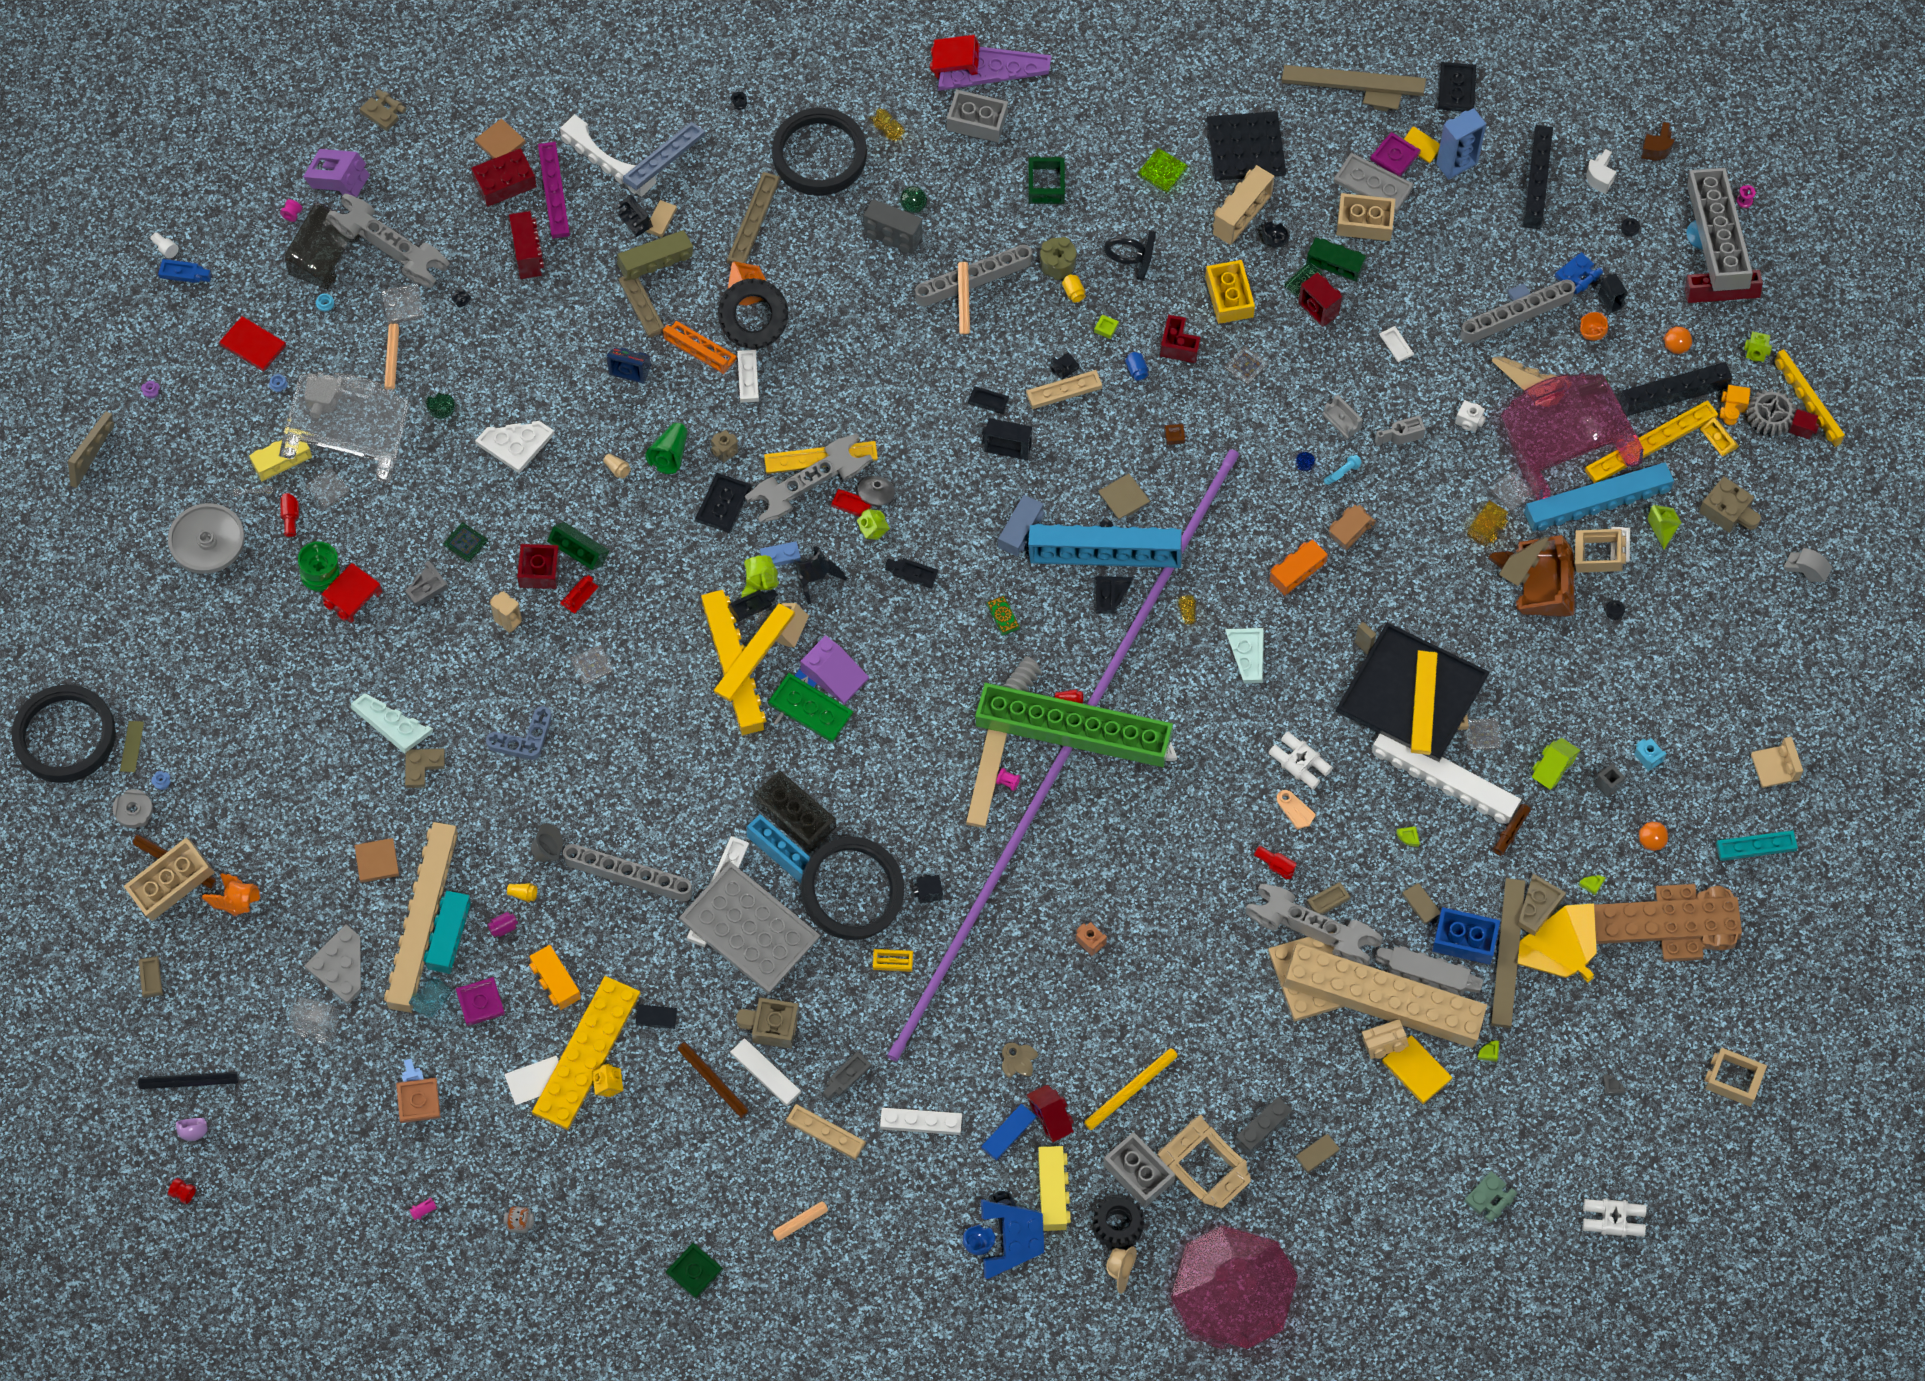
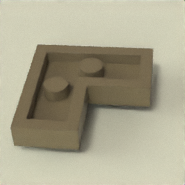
M444 748L416 749L406 752V788H426V770L445 769Z

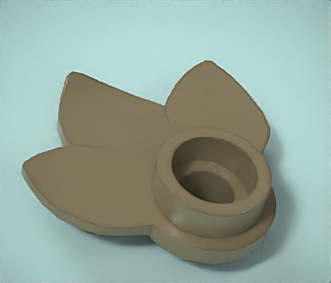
M1013 1042L1004 1045L1002 1048V1057L1004 1058L1002 1070L1008 1078L1012 1077L1015 1072L1030 1077L1033 1072L1031 1060L1038 1057L1037 1051L1029 1045L1019 1046ZM1010 1049H1013L1015 1051L1014 1056L1010 1055Z

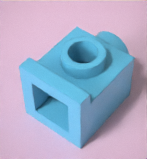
M1652 738L1647 741L1646 739L1639 741L1634 753L1648 771L1664 762L1667 754L1660 749Z

